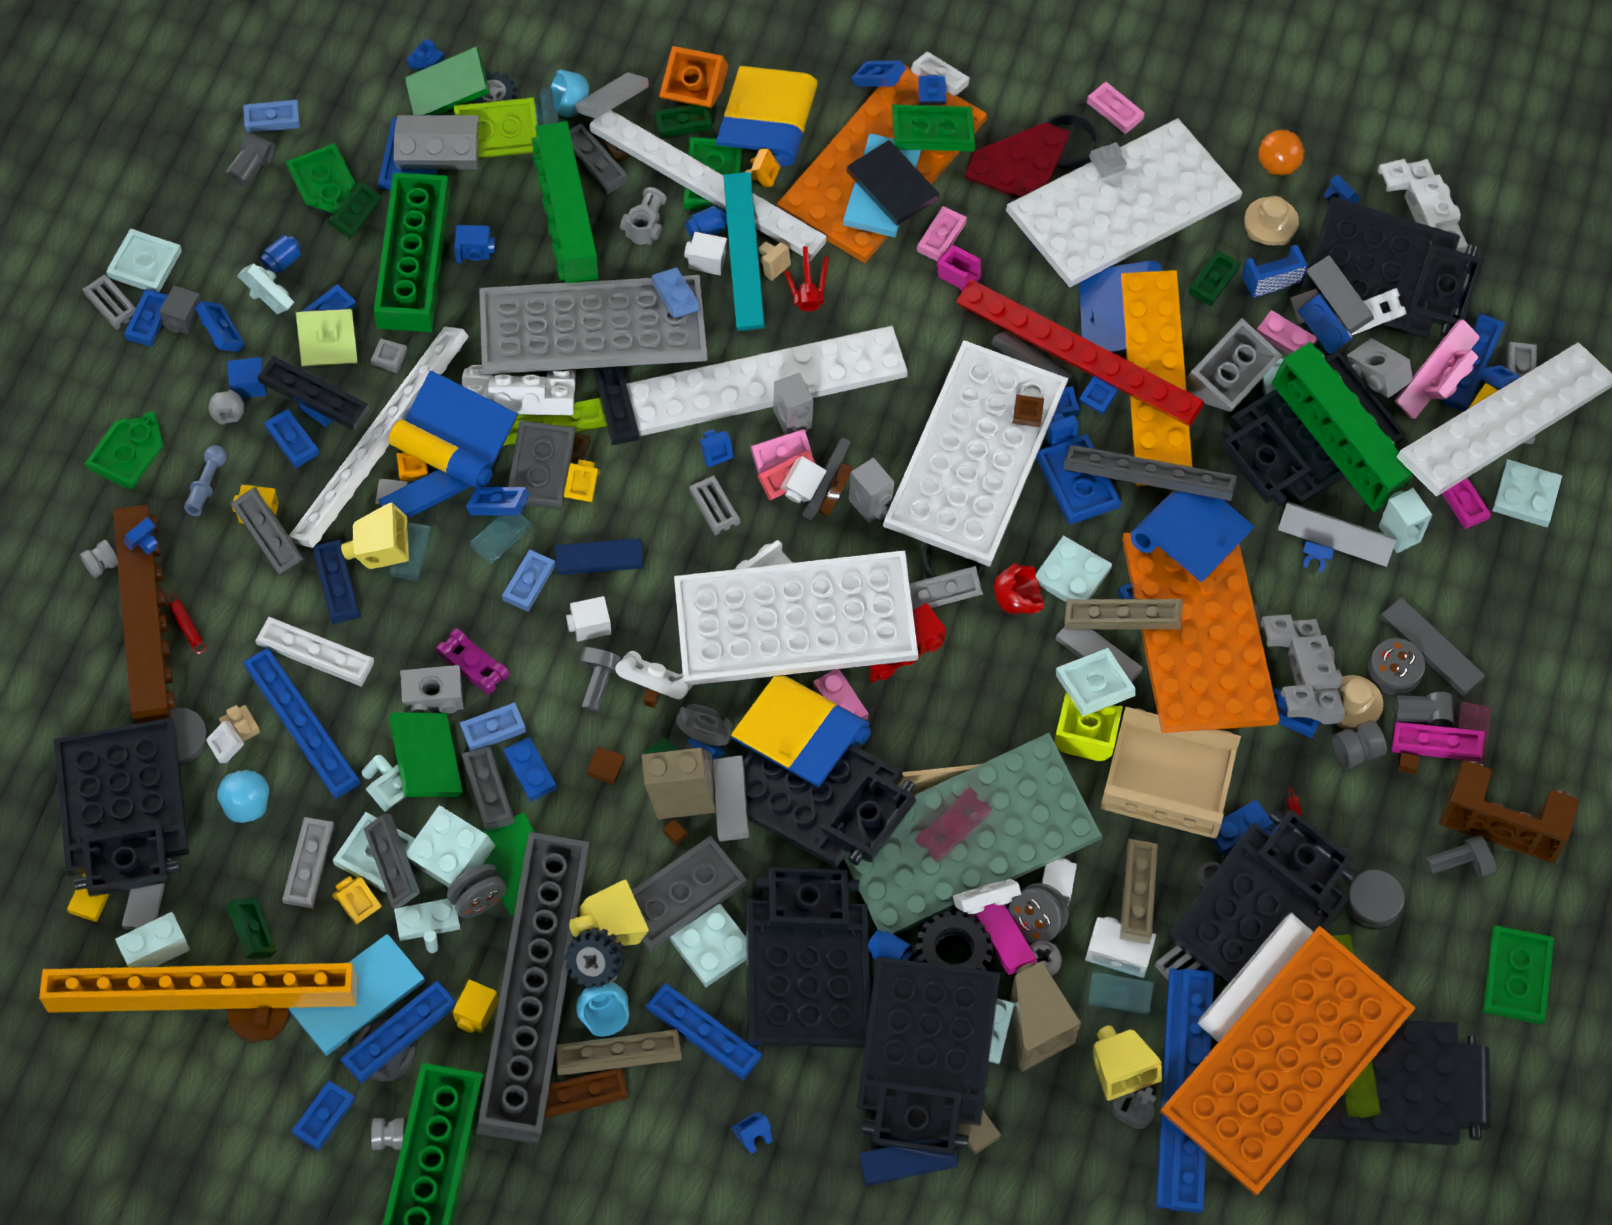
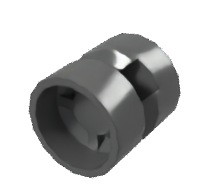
M1373 720L1358 724L1357 727H1354V731L1345 729L1332 735L1333 751L1340 765L1346 770L1362 765L1364 759L1367 761L1374 760L1387 753L1384 735L1380 727Z

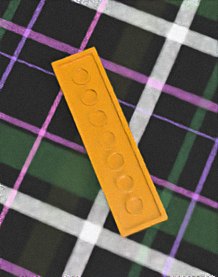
M1177 270L1121 273L1127 361L1186 391ZM1129 395L1134 457L1192 467L1189 426ZM1136 483V486H1144V484Z

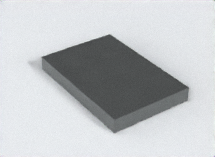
M520 420L508 487H526L529 497L525 505L562 510L576 428Z

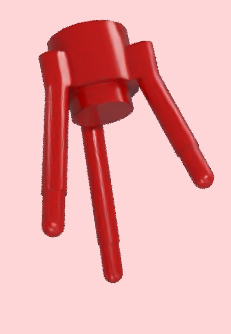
M803 246L805 283L800 286L798 291L790 272L785 270L784 274L793 295L794 305L799 306V309L802 311H814L820 308V304L824 303L823 294L829 258L825 256L823 259L819 286L816 288V285L811 283L807 246Z

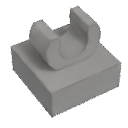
M1117 142L1090 152L1089 158L1101 178L1123 171L1126 168L1127 162L1123 158L1122 150Z

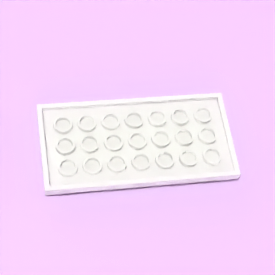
M1178 118L1120 147L1122 156L1127 162L1125 170L1101 178L1093 163L1090 162L1007 204L1006 212L1069 287L1241 198L1242 191Z
M963 340L885 517L883 527L990 567L1067 385L1068 378ZM1016 394L1044 399L1040 428L1012 423Z
M905 551L674 576L683 680L688 686L918 660Z

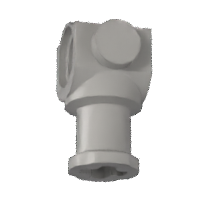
M649 187L643 191L641 205L631 208L629 214H624L620 224V229L625 230L626 237L640 245H651L653 239L657 240L659 238L662 225L658 224L660 218L658 211L667 199L666 195L660 190Z

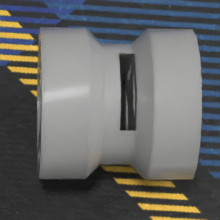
M105 539L97 543L95 549L85 550L79 554L82 562L94 579L102 575L103 570L106 568H114L118 565L117 556Z
M373 1118L371 1129L372 1150H383L386 1146L392 1147L394 1150H401L406 1129L405 1118H395L388 1123L383 1118Z

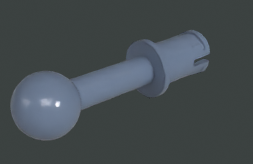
M212 445L206 449L204 453L206 465L199 481H194L190 485L191 493L184 505V509L192 516L201 515L206 499L213 493L209 485L216 468L226 462L227 454L221 446Z

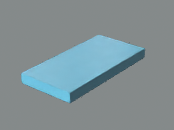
M870 134L863 156L888 140L893 143V139ZM899 150L917 168L922 150ZM855 182L843 219V225L896 237L899 225L896 226Z
M388 934L349 962L353 963L358 976L356 1006L289 1008L290 1013L325 1056L329 1055L425 982L421 973Z

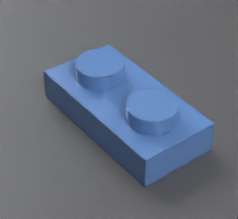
M289 100L244 105L246 133L300 128L298 101Z
M677 267L652 275V284L673 318L699 311V302Z
M529 550L502 595L503 601L529 612L554 570L555 561Z
M515 703L460 722L461 731L470 751L493 745L526 732L525 725Z

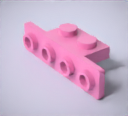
M1458 320L1413 376V381L1406 385L1397 396L1395 403L1411 419H1415L1431 399H1446L1456 391V385L1472 371L1473 364L1478 359V356L1471 348L1479 340V335L1464 320Z

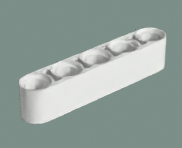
M1293 913L1285 917L1201 1016L1197 1024L1219 1042L1312 935L1313 931Z

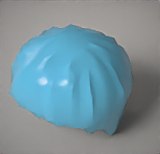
M558 70L548 92V97L553 104V110L563 117L577 115L575 103L588 96L589 85L587 80L578 73Z
M249 770L237 771L227 774L221 781L217 790V799L225 815L230 820L239 823L250 822L262 817L266 812L269 786L261 774L255 771L250 772Z
M609 982L607 985L605 984L599 988H596V985L592 988L586 987L577 999V1016L594 1035L601 1037L613 1035L621 1031L628 1023V995L622 987L614 982Z

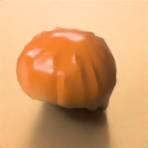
M1279 129L1269 133L1261 141L1258 149V158L1263 168L1269 174L1290 175L1302 165L1305 150L1300 138L1295 133Z

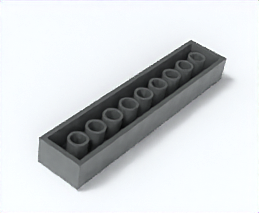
M529 832L476 1134L535 1144L539 1142L568 974L566 964L569 960H565V954L568 952L567 948L574 938L570 931L569 922L571 919L577 918L589 842Z

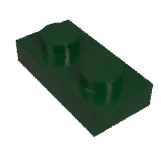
M691 104L654 111L660 139L712 129L708 107Z
M360 181L331 217L328 224L351 240L383 197Z
M1217 250L1191 285L1188 294L1212 307L1240 269L1241 263Z
M233 899L226 905L245 957L270 958L277 951L257 899Z

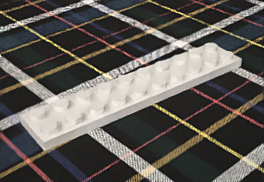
M893 326L627 383L626 385L639 436L773 407L774 382L797 373H801L812 398L905 378L907 377V368Z
M1578 342L1400 450L1397 458L1437 497L1612 387V373Z

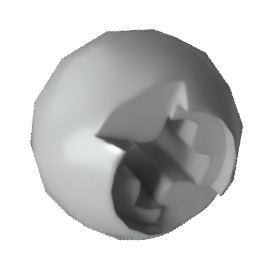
M228 390L220 393L216 392L209 401L208 409L213 420L221 425H225L224 423L238 422L244 413V403L239 394Z
M1037 941L1029 946L1036 957V964L1038 963V957L1042 959L1046 956L1048 961H1043V964L1050 975L1053 976L1059 971L1062 957L1056 945L1049 941Z

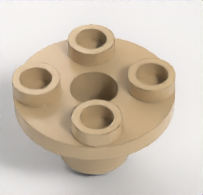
M1279 196L1263 197L1255 200L1247 208L1244 217V225L1249 239L1266 245H1287L1296 234L1299 224L1296 210Z
M1343 676L1342 685L1338 687V692L1345 714L1342 723H1336V725L1354 731V727L1368 720L1377 722L1383 710V698L1377 686L1361 676Z

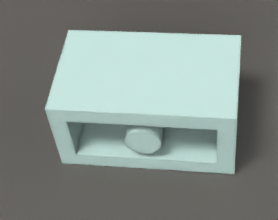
M1414 488L1405 492L1398 491L1388 499L1379 528L1383 534L1396 538L1394 550L1399 553L1421 542L1432 514Z
M172 912L115 939L129 968L156 967L190 951Z

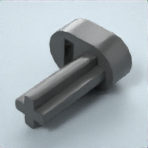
M583 647L579 663L594 669L582 704L583 708L593 712L599 711L610 674L616 673L615 667L620 661L618 655L601 649Z
M1482 835L1466 839L1465 845L1425 858L1427 869L1431 874L1468 862L1472 863L1476 874L1480 878L1496 873L1494 858Z
M1147 1087L1146 1091L1140 1089L1138 1093L1131 1092L1113 1099L1111 1110L1114 1117L1134 1128L1141 1129L1149 1126L1155 1114L1154 1102L1156 1097L1151 1095L1153 1089ZM1125 1100L1131 1102L1127 1112L1121 1110Z

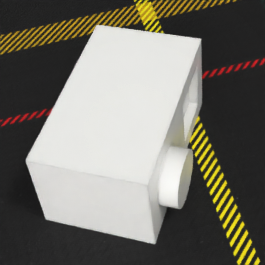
M1097 917L1085 961L1144 978L1156 934L1152 933L1150 944L1120 939V921L1111 917H1105L1104 919Z

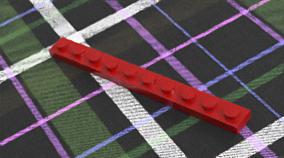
M970 279L956 301L960 307L1092 376H1096L1114 388L1189 427L1205 404L1197 396Z

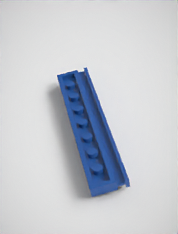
M1172 967L1169 968L1161 1109L1210 1053L1211 1036L1197 1024L1201 1016L1213 1003L1214 974L1209 971L1175 970ZM1162 1113L1160 1116L1156 1208H1170V1210L1202 1213L1206 1152Z

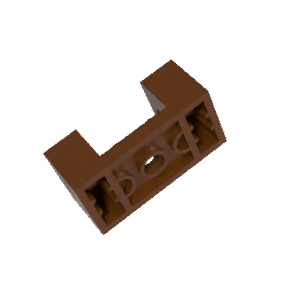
M1463 760L1451 784L1439 825L1471 836L1482 835L1485 841L1554 864L1569 840L1580 799L1572 797L1571 794L1565 791L1550 790L1538 810L1536 818L1527 812H1515L1505 808L1500 803L1483 801L1492 769L1486 768L1482 763L1476 761L1469 762Z

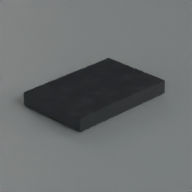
M890 140L849 164L846 168V172L896 226L939 200L940 193Z

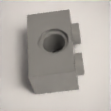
M1372 338L1347 354L1348 363L1363 382L1373 391L1379 392L1387 398L1413 381L1410 359Z
M801 373L774 382L773 411L784 434L800 429H805V432L812 428L813 398Z
M873 457L851 471L849 501L869 524L876 519L881 520L885 518L893 501L894 481Z
M459 665L400 670L404 712H441L449 714L464 709L462 678ZM430 690H437V691H439V692H438L437 694H435V695H427V694H426V693H427L428 691H430Z

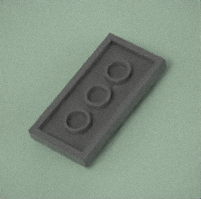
M712 836L706 838L632 890L649 929L648 933L641 940V943L649 953L668 941L670 936L747 885V879Z

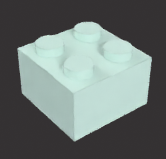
M439 805L406 851V856L415 867L445 886L450 887L463 873L476 866L483 865L494 849L495 844L488 835Z

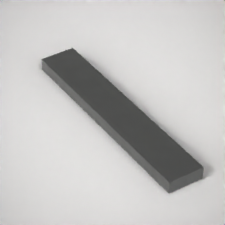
M1070 445L1064 461V470L1232 501L1237 484L1236 475Z

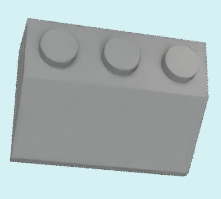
M397 115L394 132V162L397 169H478L479 116Z
M1241 318L1185 378L1186 389L1191 394L1202 399L1205 404L1231 412L1283 355Z

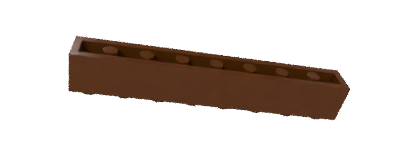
M148 505L113 509L131 714L135 724L171 718L170 709H175L176 704L174 693L169 691L168 683H173L171 665L166 666V657H171L169 641L164 640L163 632L168 631L166 614H161V607L166 606L164 590L159 589V582L163 581L161 564H157L156 557L161 556L159 540L156 539L158 542L157 548L149 555L139 545L131 551L123 543L125 535L147 517L155 525L154 532H158L157 516L151 515Z

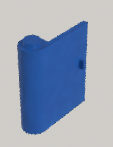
M1144 261L1108 267L1079 282L1082 337L1114 354L1126 352L1121 273L1162 271V265L1155 261Z
M1173 490L1131 532L1130 537L1136 549L1144 553H1151L1159 546L1202 583L1255 526L1223 499Z

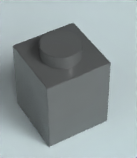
M173 285L160 310L164 327L175 333L182 332L189 335L199 317L195 310V307L201 301L199 293Z

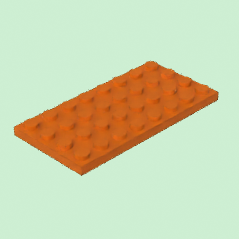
M905 66L906 70L899 77L900 79L895 85L891 87L879 86L777 203V208L827 236V241L863 263L869 260L888 236L843 225V219L855 183L853 178L846 172V168L849 164L863 156L870 134L893 139L892 105H919V76L911 72V69ZM946 93V105H930L972 107L974 134L987 120V113L956 95L954 97L949 93ZM922 150L916 169L932 185L960 151Z
M1123 533L1122 542L1130 581L1132 582L1134 599H1182L1183 601L1181 629H1140L1161 733L1278 725L1279 715L1240 545L1238 544L1201 583L1159 546L1151 553L1141 552L1132 544L1131 533Z
M1319 926L1159 1112L1251 1193L1257 1196L1408 1018L1415 1007Z

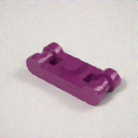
M455 628L449 634L450 638L445 643L440 642L435 647V651L451 666L459 665L461 674L488 695H491L496 690L495 685L500 680L505 681L510 676L509 670L503 664L497 663L470 641L458 628ZM457 646L463 649L459 655L453 652ZM487 670L491 672L488 677L482 676Z

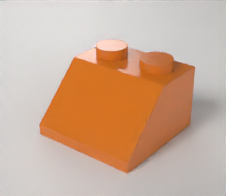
M672 46L659 97L711 108L723 90L729 66L724 56Z

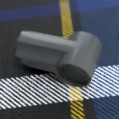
M252 133L247 134L240 145V153L226 171L227 178L239 187L247 186L262 165L267 166L272 161L276 151L275 144Z
M1434 692L1426 697L1396 695L1394 704L1395 721L1452 727L1454 725L1453 697L1447 692Z

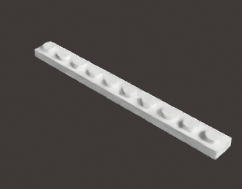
M612 110L591 122L590 131L726 211L723 175ZM753 193L756 229L774 240L782 242L802 256L803 246H807L809 260L811 261L826 243L827 236Z
M444 327L291 532L289 536L294 544L313 548L321 540L324 532L337 518L338 513L347 501L352 498L363 479L369 475L377 460L385 453L386 448L389 446L388 438L393 426L398 420L406 419L429 371L431 370L441 375L453 357L461 350L462 345L469 337L464 329Z

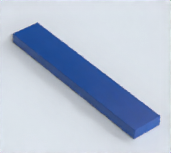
M266 648L243 662L245 669L334 799L360 785L359 778L270 649Z

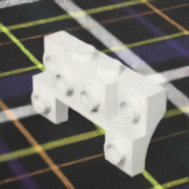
M1405 159L1381 164L1378 172L1385 179L1387 192L1407 190L1405 199L1415 221L1460 235L1456 251L1465 253L1468 245L1458 226V221L1460 220L1459 208L1453 204L1450 198L1448 185L1443 183L1440 174H1434L1428 159L1409 164L1406 163Z
M482 365L464 368L462 386L518 414L573 415L576 370H548L547 377H539L537 375L510 376L501 374L493 376V374H483Z

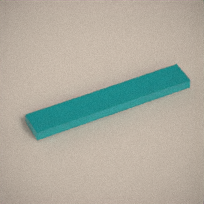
M743 172L723 175L736 327L738 331L765 328L751 173Z

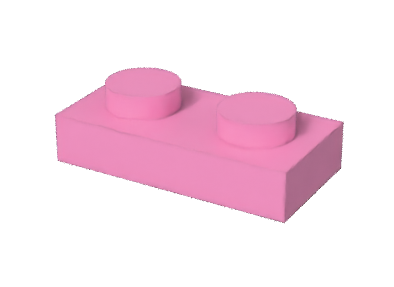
M1107 82L1103 83L1087 98V103L1124 134L1144 119L1145 113Z
M943 206L917 245V252L938 261L941 254L947 253L966 224L967 217Z
M1272 310L1256 330L1271 345L1288 355L1309 342L1315 346L1318 340L1316 336Z
M805 429L750 446L758 473H762L806 450H809L812 455Z
M835 669L813 681V687L818 694L865 720L868 719L869 713L839 669Z

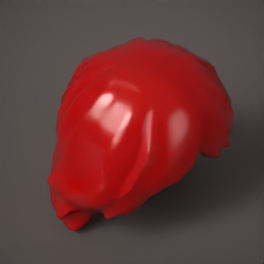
M1014 563L997 576L994 583V593L998 605L1005 612L1016 615L1021 613L1032 615L1034 612L1039 613L1044 608L1042 595H1040L1041 589L1038 588L1039 584L1035 575L1036 571L1032 565L1028 567Z

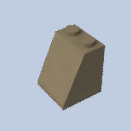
M703 748L642 754L644 785L658 820L716 813L711 753Z
M1042 961L1035 965H1032V963L1026 964L1017 970L1010 995L1011 1003H1014L1012 1015L1018 1063L1022 1072L1075 1044L1081 1024Z

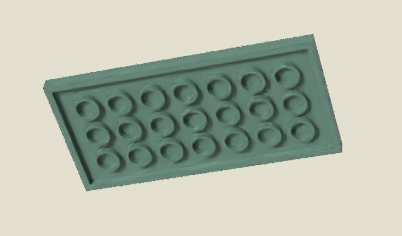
M1047 733L914 795L917 799L916 803L872 862L862 860L856 866L849 861L848 858L851 855L849 852L844 860L853 879L859 880V892L865 904H867L868 911L877 930L882 932L888 931L896 936L930 920L937 914L940 915L955 908L953 899L955 894L1007 879L1015 880L1101 840L1102 835L1050 733Z

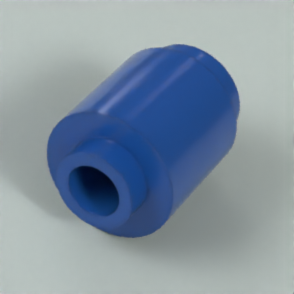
M712 206L690 216V219L685 221V226L690 238L693 240L695 232L716 235L725 231L727 217L722 209L718 210L716 206Z
M282 235L263 251L264 255L260 257V261L267 270L272 271L274 274L278 271L282 272L301 256L299 251L301 245L293 236L287 237Z
M878 930L868 944L869 952L872 953V958L876 960L877 957L913 961V946L888 931L882 932Z

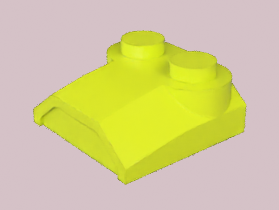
M1065 693L1054 740L1056 747L1063 753L1091 760L1104 761L1109 759L1113 754L1123 706L1111 705L1082 716L1068 693Z

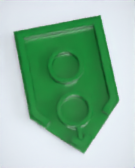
M335 143L285 161L306 205L335 213L356 187V183Z
M155 411L145 413L142 417L127 420V418L116 420L84 463L85 467L128 490H133L164 447Z

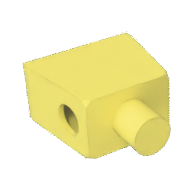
M391 502L355 521L353 524V540L341 545L344 557L347 560L356 557L369 569L409 561L407 516Z
M622 880L585 899L578 909L579 917L571 919L569 922L570 931L574 937H577L587 929L599 928V932L606 929L608 930L607 935H616V943L621 941L623 946L639 944L649 931L627 880Z
M1105 1026L1098 1031L1097 1037L1100 1041L1093 1045L1094 1064L1108 1101L1162 1081L1161 1060L1135 1031L1128 1030L1117 1034L1112 1026Z

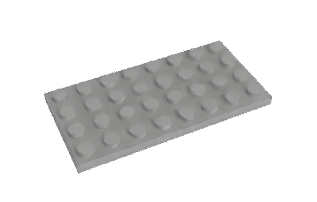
M683 276L699 302V311L673 318L653 286L652 278L480 288L483 374L707 361L700 276Z

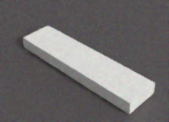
M268 617L255 640L258 646L269 648L273 652L361 687L374 664V658L271 617Z

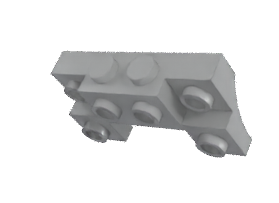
M1291 614L1262 617L1261 627H1264L1266 632L1267 647H1289L1287 658L1295 686L1282 688L1281 696L1286 701L1288 708L1287 716L1312 718L1323 724L1342 723L1345 711L1338 692V687L1342 685V676L1340 670H1336L1334 664V649L1328 645L1326 635H1321L1317 619L1292 621Z

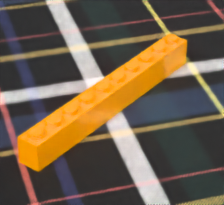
M353 963L43 969L39 999L48 1012L356 1006L358 976Z

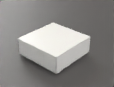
M223 721L206 739L219 763H227L244 745L231 721Z

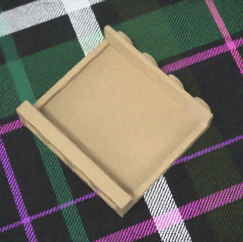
M1126 707L1100 809L1217 839L1241 736L1226 730L1216 729L1161 733L1157 714L1149 713L1139 708Z

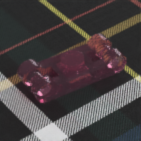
M971 787L966 789L959 799L928 829L923 830L915 840L920 847H926L931 852L930 856L936 862L941 861L992 811V807L986 801L982 803L977 798L978 794ZM968 806L974 810L970 817L963 813ZM939 834L946 839L940 844L935 840Z

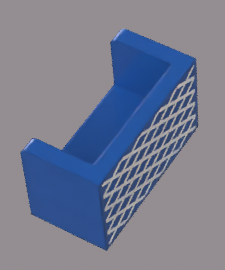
M1298 245L1291 246L1287 258L1256 266L1252 258L1246 259L1242 278L1252 298L1302 284L1308 265Z

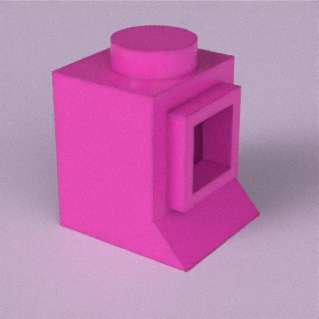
M955 245L947 253H942L937 261L938 277L958 287L962 292L970 279L978 282L981 278L980 258Z

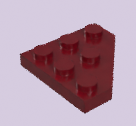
M1042 123L976 150L964 174L965 179L1019 199L1050 183L1070 137V132L1048 123Z

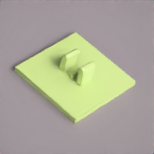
M352 309L296 312L301 367L358 363Z

